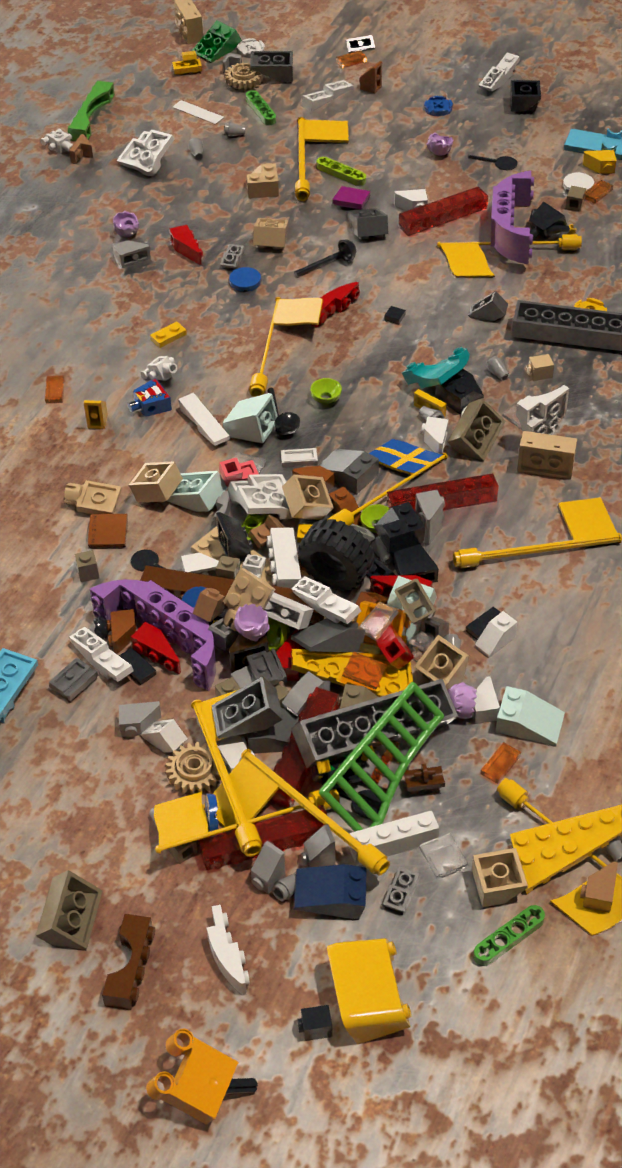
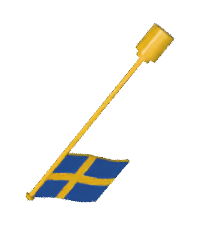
M392 439L369 454L378 458L379 464L411 475L355 511L351 512L347 509H342L327 520L336 519L338 522H345L348 526L354 524L355 514L439 461L446 460L448 455L446 453L439 454L427 451L400 440Z

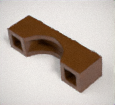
M124 914L119 936L121 945L126 947L132 955L124 968L107 975L102 998L104 1006L132 1010L133 1002H137L139 997L138 983L143 981L145 967H143L145 960L148 961L150 947L148 946L150 940L153 941L155 927L152 926L151 917Z

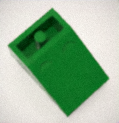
M216 20L192 51H195L196 55L212 63L234 51L242 39L236 29Z

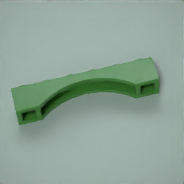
M97 81L92 87L77 115L73 118L71 125L68 126V134L72 136L70 141H77L81 134H84L89 140L92 135L89 119L97 109L112 101L115 96L113 82Z

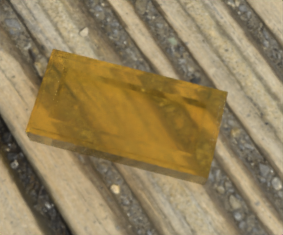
M361 643L360 651L376 655L383 654L378 645L371 643Z

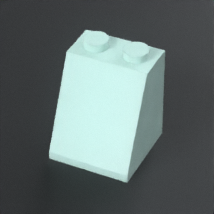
M268 393L239 401L223 421V428L229 437L264 443L275 427L274 422L277 418L273 395Z

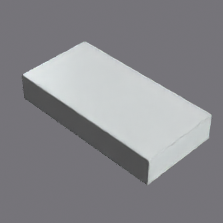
M316 448L281 450L282 467L318 465Z

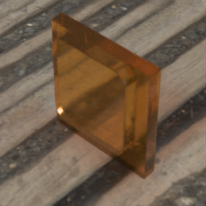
M353 651L342 676L376 690L387 664Z

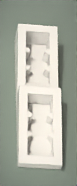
M345 80L326 84L322 91L303 95L301 106L312 112L352 90L354 85Z
M194 393L178 399L180 410L197 425L198 431L214 446L230 439L228 433Z

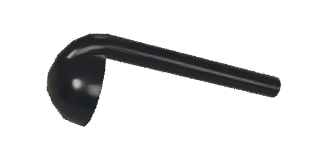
M340 240L338 242L339 252L296 270L294 274L296 277H299L341 257L346 262H351L357 252L356 246L350 240Z
M269 388L267 391L273 395L277 418L274 422L276 433L283 436L296 432L300 427L299 416L292 412H285L279 415L275 391L273 388Z

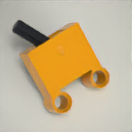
M183 1028L177 1030L166 1040V1050L170 1055L175 1057L184 1055L175 1078L168 1072H160L150 1079L146 1086L147 1094L152 1099H161L207 1125L216 1118L225 1094L255 1093L258 1083L255 1078L232 1079L239 1062L195 1038L192 1032ZM176 1038L183 1042V1047L178 1045ZM157 1081L164 1085V1091L159 1089Z

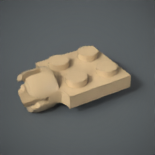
M87 480L83 485L68 483L66 487L71 488H65L64 497L66 499L64 502L76 506L79 512L114 514L121 494V486Z
M241 568L223 601L228 606L223 623L227 627L229 623H232L230 629L237 631L234 620L239 607H243L245 604L248 606L255 604L256 607L261 606L265 610L275 588L245 568Z

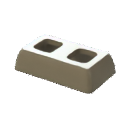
M414 579L394 590L414 625L435 615V608L418 579ZM416 592L420 597L419 600L409 604L406 596ZM425 607L428 613L416 618L414 611Z

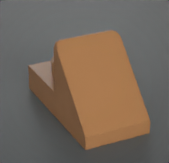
M81 134L69 150L71 163L77 164L82 156L93 158L92 145L85 135Z
M269 515L264 524L251 529L248 535L258 548L267 545V536H270L271 528L285 527L277 518Z

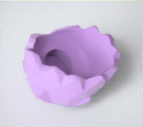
M434 132L428 138V150L435 155H446L451 150L453 139L452 137L449 138V136H440Z
M128 211L118 212L113 217L114 230L118 235L130 237L138 231L139 222L134 213Z
M245 604L237 610L234 620L235 628L244 637L258 641L269 630L268 614L261 606L256 607L255 604L249 606Z
M464 682L455 684L448 689L458 714L457 718L460 719L471 718L472 713L475 712L473 709L476 705L474 699L477 698L475 694L477 690L472 686L466 685Z

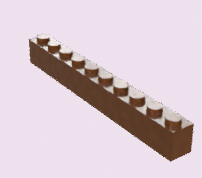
M145 566L140 581L149 582L151 580L182 600V597L188 590L200 586L216 589L219 591V594L226 597L235 579ZM270 585L275 588L274 593L310 607L292 591V588ZM313 610L310 623L316 624L326 619V617Z

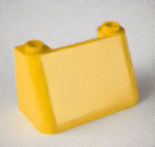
M387 938L339 942L327 946L341 1018L345 1029L357 1045L411 1027L409 1018L412 1017L409 1005L404 1004L400 999L392 965L394 955H397L393 941L389 942Z

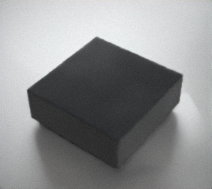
M390 306L384 315V320L400 324L406 315V310Z

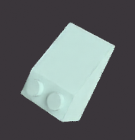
M218 471L180 473L183 480L167 501L195 512H208L213 509L217 498L221 497L228 487Z
M398 576L390 593L387 606L404 610L394 590L412 580ZM421 584L434 605L437 598L435 589ZM416 592L406 596L409 604L420 598ZM425 607L414 611L416 618L428 613ZM411 622L410 628H406L405 636H408L406 644L408 647H415L421 634V623L414 625Z
M506 686L497 716L496 733L557 746L565 712L526 690Z

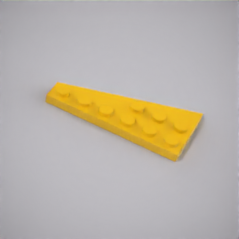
M292 649L291 651L292 670L304 674L309 671L320 679L341 686H345V684L364 686L378 697L405 690L413 682L411 661L399 670L389 663L384 654L319 652L305 649Z
M622 805L511 833L510 837L513 848L517 849L528 884V888L525 889L526 895L532 892L533 888L539 884H545L550 881L552 876L568 870L591 856L593 851L609 845L611 840L618 836L622 837Z

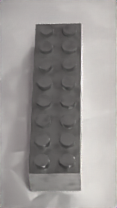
M517 300L511 337L622 351V313Z
M443 679L419 685L421 690L444 714L443 720L437 727L449 724L458 717ZM404 690L299 721L291 730L306 768L317 765L316 762L328 759L331 761L349 755ZM412 693L406 701L428 724L434 715ZM400 707L394 717L411 735L421 733L422 730ZM389 723L381 730L391 742L402 739ZM375 737L368 746L376 747L382 744Z

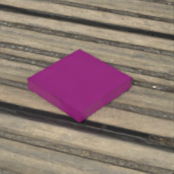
M341 186L334 196L332 204L361 210L369 199L371 191Z

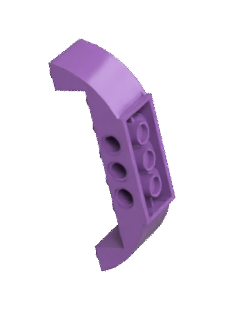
M531 171L513 174L502 180L497 186H493L491 247H494L502 256L523 264H528L529 258H532V248H529V244H533V234H530V228H514V206H530V200H533L534 190H531V186H534V177H531Z
M127 579L114 580L90 588L95 617L100 616L106 620H111L110 612L134 609L135 618L140 623L147 622L157 627L170 643H175L185 653L192 655L191 663L194 683L207 691L210 690L216 674L212 631L208 630L209 621L192 614L193 607L151 580L149 582Z

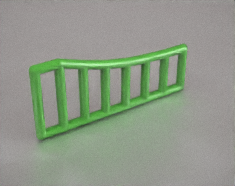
M411 682L321 787L319 795L354 832L363 830V828L329 793L336 783L373 821L370 827L383 824L390 803L406 769L430 734L443 720L444 714L415 682ZM412 693L434 715L428 724L406 701ZM400 707L422 730L417 739L394 717ZM387 723L411 746L405 756L381 731ZM375 737L400 763L395 774L368 746ZM362 752L390 781L386 793L356 762ZM349 768L382 802L378 814L342 777Z

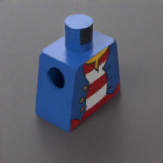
M156 378L134 389V400L127 403L130 412L140 410L146 417L172 410L171 398Z

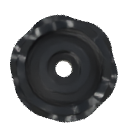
M97 616L93 620L95 624L94 632L104 640L109 635L107 620Z

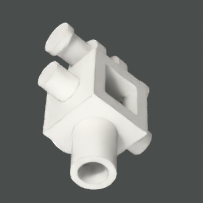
M60 128L40 139L42 145L50 143L48 145L49 149L59 154L65 151L69 152L73 146L70 141L72 139L71 134H66Z
M159 356L147 365L146 370L141 372V376L144 379H147L149 376L151 379L156 378L157 380L166 381L172 377L171 374L176 373L177 365L172 357Z

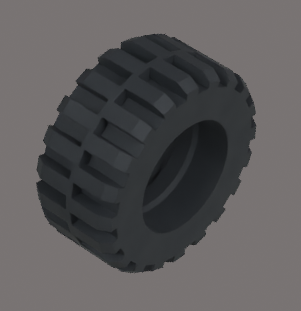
M323 519L315 522L300 542L298 558L301 561L302 567L317 582L320 581L323 585L330 586L335 590H352L361 585L373 566L374 552L368 539L364 538L360 531H356L355 527L348 526L343 521Z

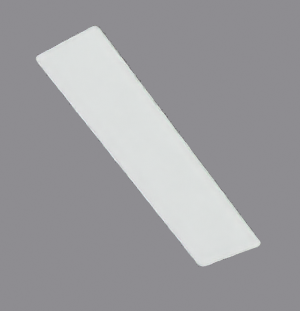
M182 100L173 106L176 109L214 124L224 118Z

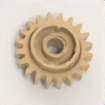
M242 62L240 64L236 63L235 66L231 65V68L228 67L224 74L226 83L238 89H252L253 86L257 87V84H261L263 81V74L250 69V63Z
M189 742L187 748L180 745V752L174 750L173 756H168L169 763H166V776L169 778V784H174L175 790L182 787L183 794L190 790L192 795L195 790L202 792L203 788L210 791V785L216 787L217 780H221L207 743L200 747L199 742H196L195 746L192 747Z

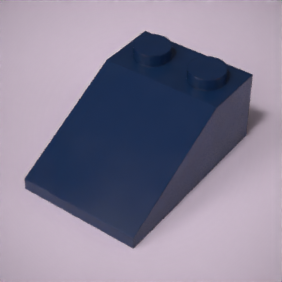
M341 864L296 869L294 910L359 920L366 907L367 868Z

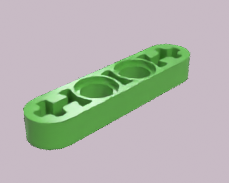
M247 91L246 102L265 125H274L276 123L274 111L257 91Z
M537 905L527 907L478 943L474 949V961L480 966H488L539 929L545 919L543 908ZM531 914H532L533 916L538 915V916H539L538 919H537V918H532V919L530 920ZM520 925L524 928V931L522 933H515L512 927ZM502 937L506 939L507 944L499 946L495 943V939ZM480 952H488V957H486L485 955L480 956Z

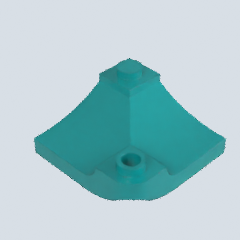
M459 347L453 351L454 354L448 357V359L442 360L435 365H424L423 362L416 364V362H413L406 366L407 369L402 372V375L408 385L418 383L420 388L440 385L465 367L470 353L467 348Z

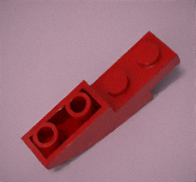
M359 282L340 286L320 297L323 299L319 324H311V326L318 328L335 311L341 313L344 309L348 308L360 295Z

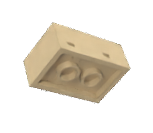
M174 0L175 20L179 33L182 34L183 39L188 44L198 43L203 37L201 14L192 0Z
M523 431L517 471L571 479L577 438Z

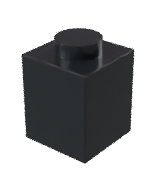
M329 1005L301 1009V1018H297L298 1031L299 1033L303 1032L305 1041L333 1037Z

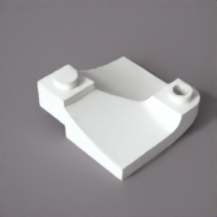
M152 129L150 132L144 131L138 139L133 138L117 162L119 165L136 169L143 175L153 176L161 167V158L175 138L171 134Z
M563 385L552 392L533 397L528 395L526 398L521 399L516 405V417L520 421L522 432L529 431L553 435L558 422L566 414L569 388Z
M282 474L248 475L247 481H230L228 495L232 503L241 504L247 514L275 513L278 514L280 519H292L282 486L286 483Z

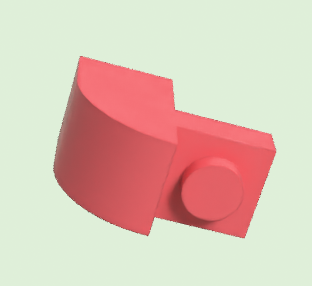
M236 457L219 463V471L227 487H229L230 481H247L248 475H259L253 460L239 464Z

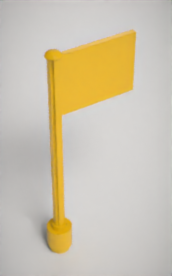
M304 117L297 119L299 126V180L295 183V196L298 200L305 201L310 196V183L305 180V142L349 143L348 121L305 120Z
M601 497L558 503L559 509L573 540L480 552L476 547L460 549L457 552H453V563L455 567L461 569L479 566V562L487 559L616 542L620 544L622 542V535L616 532Z
M236 691L203 702L201 700H194L191 703V708L195 710L239 825L235 835L240 849L248 857L255 856L262 849V841L256 826L246 821L216 741L225 738L219 739L217 737L212 710L213 704Z
M250 749L242 752V759L230 772L229 777L246 821L254 819L280 788L324 825L328 824L332 832L357 851V861L371 873L381 876L387 871L390 861L384 853L371 843L362 845L255 757ZM221 783L213 793L216 795L218 806L216 818L227 827L237 824V820L223 783ZM236 829L230 830L235 835Z

